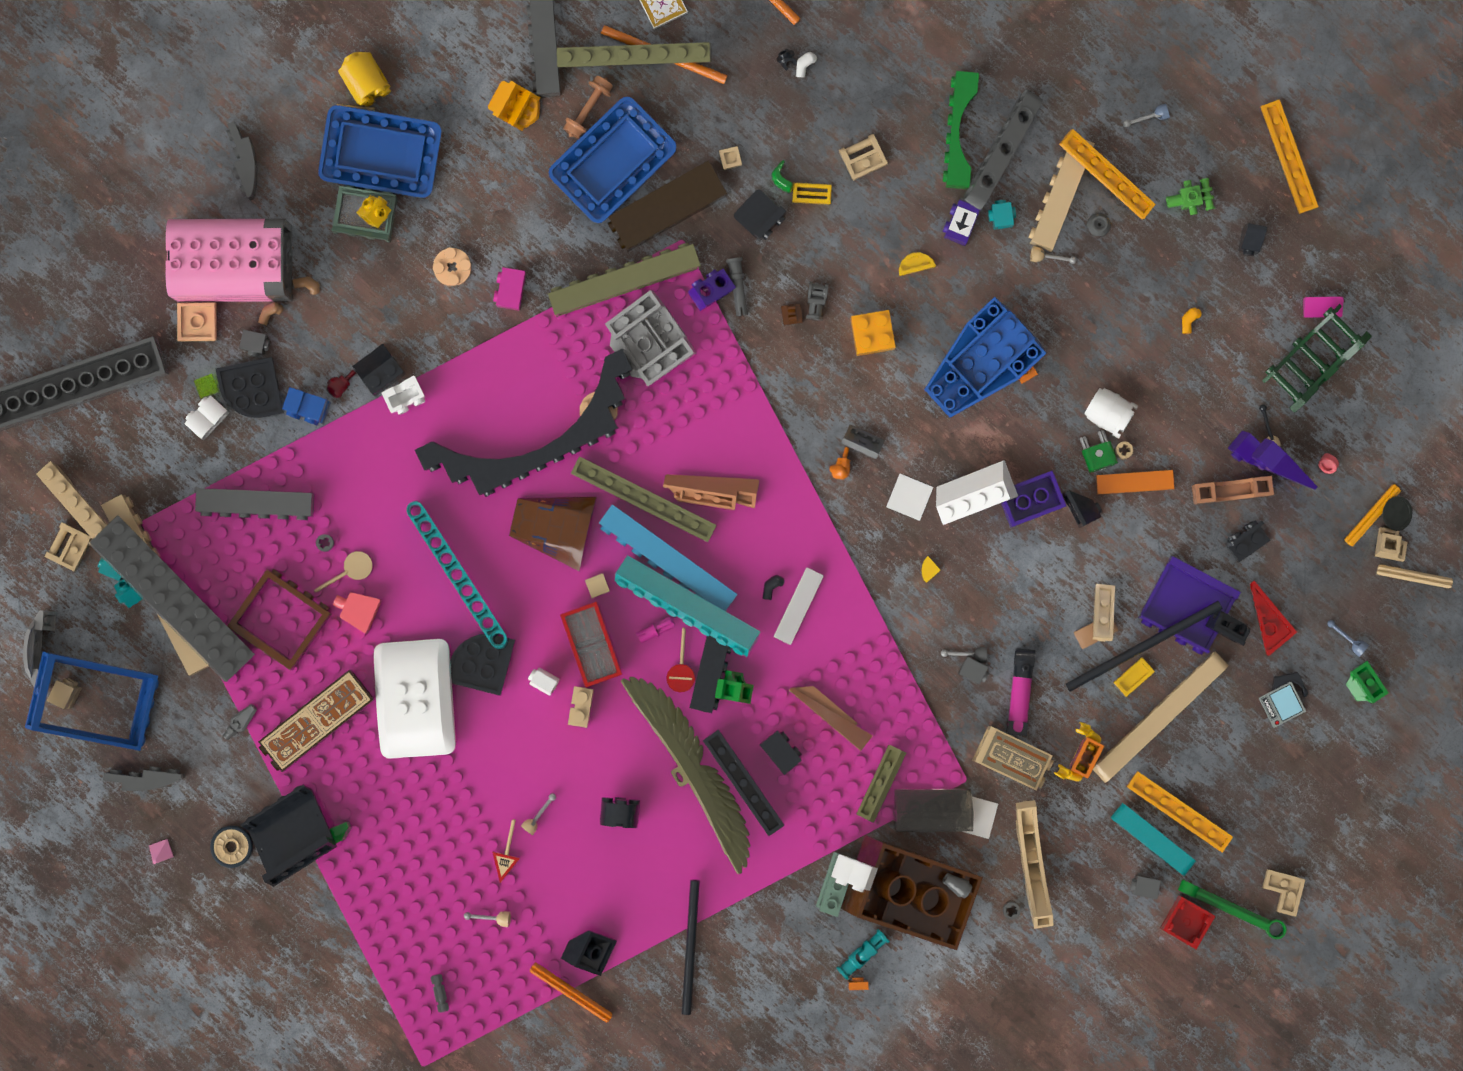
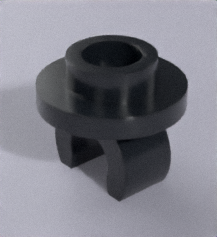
M785 49L778 54L776 60L778 63H781L786 71L788 70L786 66L788 61H792L794 65H797V61L793 58L795 55L793 50Z

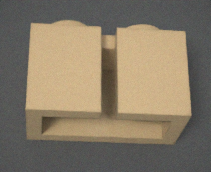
M70 678L56 680L47 701L62 709H72L82 688L77 686L78 682Z
M574 686L571 704H575V708H570L568 725L588 727L594 689Z

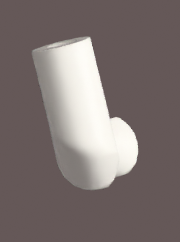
M807 52L797 60L796 77L805 78L806 67L817 60V56L814 53Z

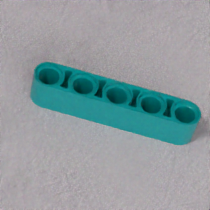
M1121 803L1110 817L1183 876L1195 864V859L1124 803Z

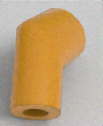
M1191 308L1182 316V334L1192 333V322L1202 315L1200 309Z

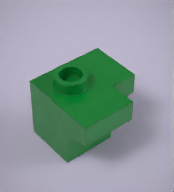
M726 670L725 678L718 679L715 698L751 704L754 685L745 682L744 673Z

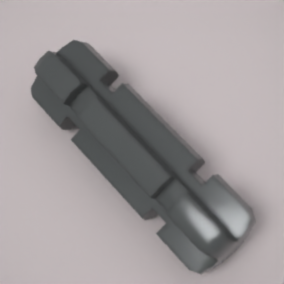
M442 975L431 976V982L434 984V996L436 1002H438L437 1010L440 1013L449 1010V1005L445 1001L447 996L444 984L442 985Z

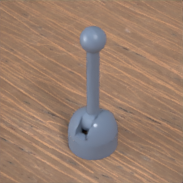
M1333 620L1328 621V627H1333L1352 643V650L1358 657L1368 648L1369 645L1362 640L1354 641L1337 627Z

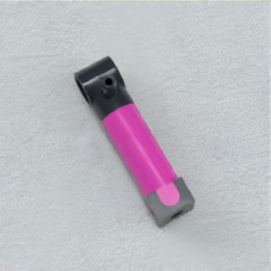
M1015 649L1006 734L1027 736L1035 650Z

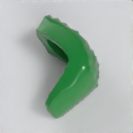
M782 160L772 172V181L784 192L791 193L793 183L783 178L780 174L785 162Z

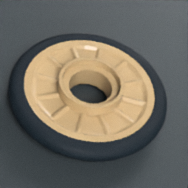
M225 826L214 834L210 849L213 858L218 864L227 868H235L247 862L251 856L253 845L251 837L244 829L238 826ZM229 841H233L237 845L234 852H229L226 848Z

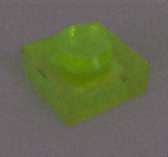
M213 374L194 380L200 399L219 392Z

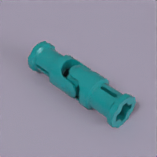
M879 928L872 938L865 940L862 946L848 956L849 959L841 966L836 967L847 981L852 973L857 969H861L870 960L871 956H875L878 953V949L885 943L890 942ZM856 954L860 957L862 961H858L856 959Z

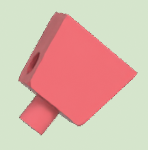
M350 592L347 599L337 595L333 606L342 609L340 618L363 633L368 634L382 600Z

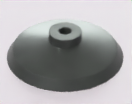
M1399 496L1389 499L1382 513L1385 525L1394 531L1405 529L1410 524L1413 515L1409 501Z

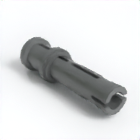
M743 257L726 260L729 266V278L736 287L733 290L736 316H741L740 308H742L743 316L748 315L743 285L745 273L742 271L741 264Z

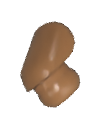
M311 277L293 279L295 289L306 287L312 295L320 292L319 283Z
M278 302L265 306L262 309L258 323L267 326L270 316L275 313L280 315L283 311V306L278 304Z

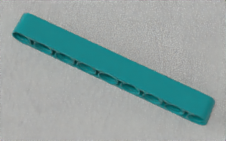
M417 501L411 502L407 506V514L489 642L494 648H504L508 643L507 635L423 505ZM414 507L421 508V512L417 516L411 514V510ZM424 523L431 524V529L427 532L421 529ZM436 538L442 541L441 546L438 548L432 547V541ZM446 554L452 556V560L448 564L442 562V558ZM457 570L461 571L462 577L459 580H454L452 574ZM467 586L473 589L472 594L469 596L463 595V589ZM475 603H482L483 609L480 612L473 611ZM486 619L493 620V626L491 628H485L483 626V623ZM496 635H503L504 641L501 644L494 643Z

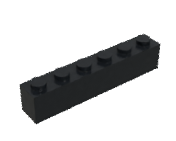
M718 729L703 740L704 744L767 835L770 836L785 826L720 730Z

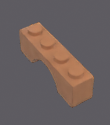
M1272 476L1192 485L1194 505L1274 495Z

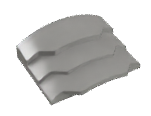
M652 290L605 323L611 332V348L614 352L620 349L624 350L633 368L630 371L631 377L642 378L648 387L696 354L679 324Z
M40 610L26 631L23 646V662L33 687H35L41 661L43 630L55 631V611ZM51 676L49 688H51L52 676Z

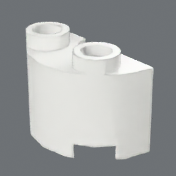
M415 376L382 392L390 412H398L399 415L409 411L408 407L413 404L418 406L426 402L424 399L425 395Z

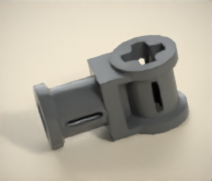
M811 281L809 282L808 304L810 305L806 319L823 321L822 309L827 300L829 284L819 285L813 284Z

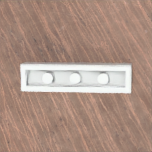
M806 567L774 634L775 638L789 645L792 644L823 575Z

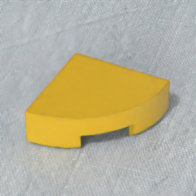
M929 556L925 558L921 568L922 577L926 583L941 571Z

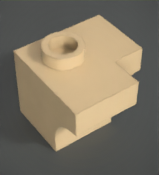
M1379 528L1375 557L1401 562L1405 561L1407 542L1401 540L1402 536H1399V531Z

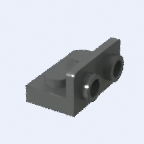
M850 424L842 444L877 459L885 440Z

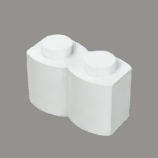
M212 396L204 397L198 404L200 407L195 412L191 411L185 418L187 421L184 424L202 440H205L229 414V411Z
M542 668L533 669L528 678L531 686L549 696L552 695L560 681L559 678Z
M839 854L831 877L836 878L835 882L846 886L847 883L853 885L852 889L863 892L864 889L870 891L878 868Z

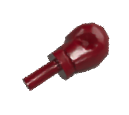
M352 370L345 378L340 375L339 378L333 377L327 381L328 393L334 398H340L350 386L348 381L356 372Z

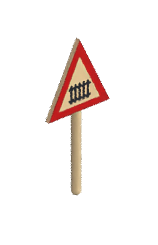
M515 819L511 822L505 854L492 852L500 883L520 859L509 856Z

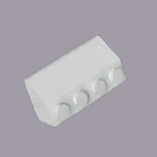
M1005 460L937 486L936 508L943 525L1018 497Z

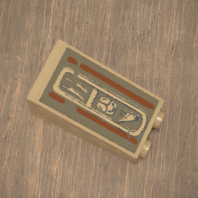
M992 726L987 727L972 761L1034 790L1043 786L1046 779L1043 775L1046 770H1050L1054 762L1051 759L1053 755Z

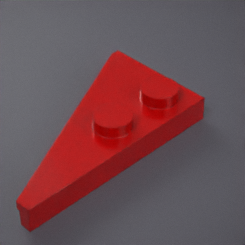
M1252 581L1250 583L1251 593L1265 652L1269 656L1294 636L1297 631L1259 585Z

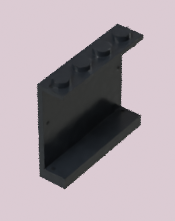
M305 785L297 786L291 793L280 797L275 803L264 807L261 812L248 817L245 822L240 824L242 828L249 831L266 871L262 875L264 882L273 887L337 847L313 790Z

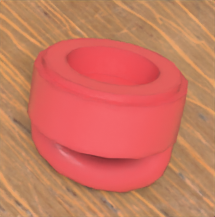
M1325 453L1318 465L1324 473L1332 474L1337 470L1339 462L1333 455Z

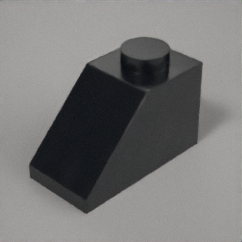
M1251 223L1243 227L1238 251H1242L1243 255L1246 256L1258 254L1261 250L1267 227Z

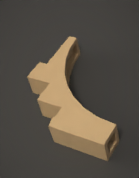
M1035 800L1016 803V833L1021 851L1027 899L1033 926L1036 929L1053 926V913L1041 853Z

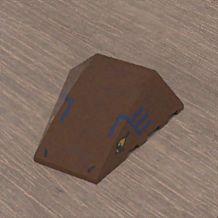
M597 497L518 498L509 536L580 572L585 542Z

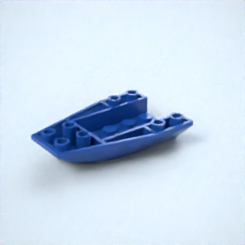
M994 297L967 322L924 390L951 418L1019 380L1047 352L1019 318L1000 300Z

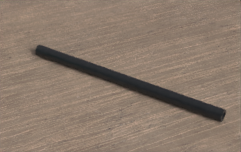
M1216 601L1067 682L1068 690L1071 692L1220 611L1223 609L1220 602Z

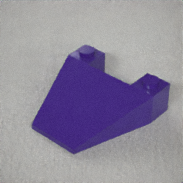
M1241 431L1228 447L1232 452L1231 456L1238 462L1242 460L1261 470H1266L1311 489H1317L1316 484L1272 440L1265 438L1260 443L1250 433Z

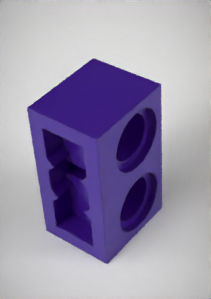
M715 269L706 275L707 279L704 281L699 279L691 284L693 288L688 293L700 311L736 288L724 269L718 272ZM715 280L720 282L721 287L716 285ZM700 289L706 292V296L701 294Z

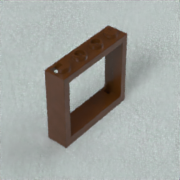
M266 569L227 627L287 669L293 670L332 613L328 611L330 607L323 602L319 604L313 600L314 596L309 592L304 591L302 593L299 591L296 583L291 580L286 582L282 579L283 575L275 569L272 571ZM269 578L322 614L291 659L238 623Z

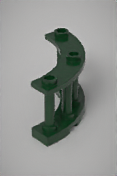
M1340 304L1334 309L1330 307L1323 314L1325 318L1304 338L1301 336L1297 338L1292 344L1294 348L1276 366L1272 364L1265 371L1267 375L1262 380L1264 383L1273 377L1293 397L1294 403L1289 408L1294 413L1305 405L1319 390V387L1372 337L1368 331L1362 336L1356 334L1336 314L1342 307ZM1329 320H1332L1351 339L1352 345L1346 350L1344 348L1341 349L1321 327ZM1314 334L1336 354L1337 359L1331 365L1325 364L1305 344ZM1298 349L1320 369L1321 375L1315 381L1310 379L1290 359ZM1284 364L1305 384L1306 390L1303 393L1298 392L1278 372Z

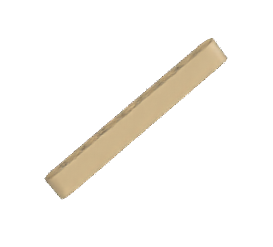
M1216 651L1213 652L1095 764L1093 771L1105 783L1108 782L1229 665Z

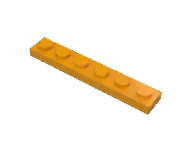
M1280 99L1262 105L1263 116L1299 214L1318 208Z
M1071 129L1059 143L1061 147L1141 219H1145L1156 205L1074 129Z
M1136 771L1126 786L1222 853L1233 838V836L1138 771Z

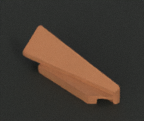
M667 474L665 475L663 487L669 488L674 493V498L680 502L735 510L736 503L755 508L759 480Z
M814 686L789 689L792 694L860 751L872 738L871 734L856 726L857 722Z

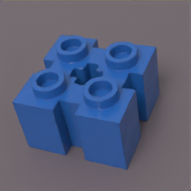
M289 387L282 409L287 411L286 415L300 420V417H304V421L318 426V423L324 424L331 402Z

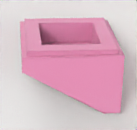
M168 839L149 845L153 864L174 857Z

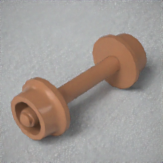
M596 75L593 81H589L588 84L595 89L575 121L569 118L565 119L566 124L563 129L569 134V137L574 136L580 139L587 132L581 125L601 93L607 97L611 96L610 91L613 85L608 82L607 78Z

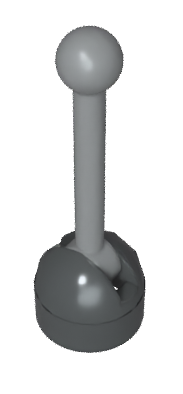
M987 647L977 648L974 653L952 652L946 649L941 651L943 657L948 655L974 656L978 662L987 663Z

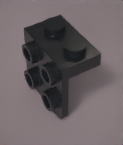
M756 190L734 213V218L760 242L763 238L767 240L773 233L772 229L776 225L780 226L785 221L786 210L781 206L778 207L761 190Z

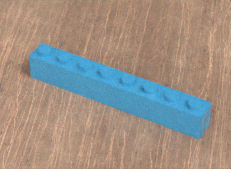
M613 504L599 522L602 525L600 528L608 535L611 533L616 535V541L623 546L630 545L633 548L632 552L641 558L644 555L649 559L647 561L648 564L655 569L659 566L664 570L663 575L670 580L676 578L680 581V586L687 590L691 589L696 595L726 611L738 595Z

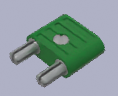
M1104 430L1098 432L1101 440L1099 445L1089 447L1087 438L1085 436L1080 438L1083 447L1082 454L1089 473L1106 469L1118 463L1111 441L1107 440Z

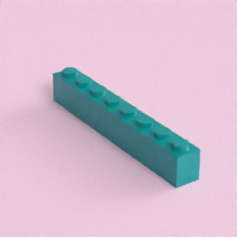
M628 555L615 573V581L620 587L632 590L636 596L646 598L653 606L665 609L669 615L679 617L686 625L698 628L702 634L712 636L719 644L733 648V651L739 655L747 657L759 639V630Z

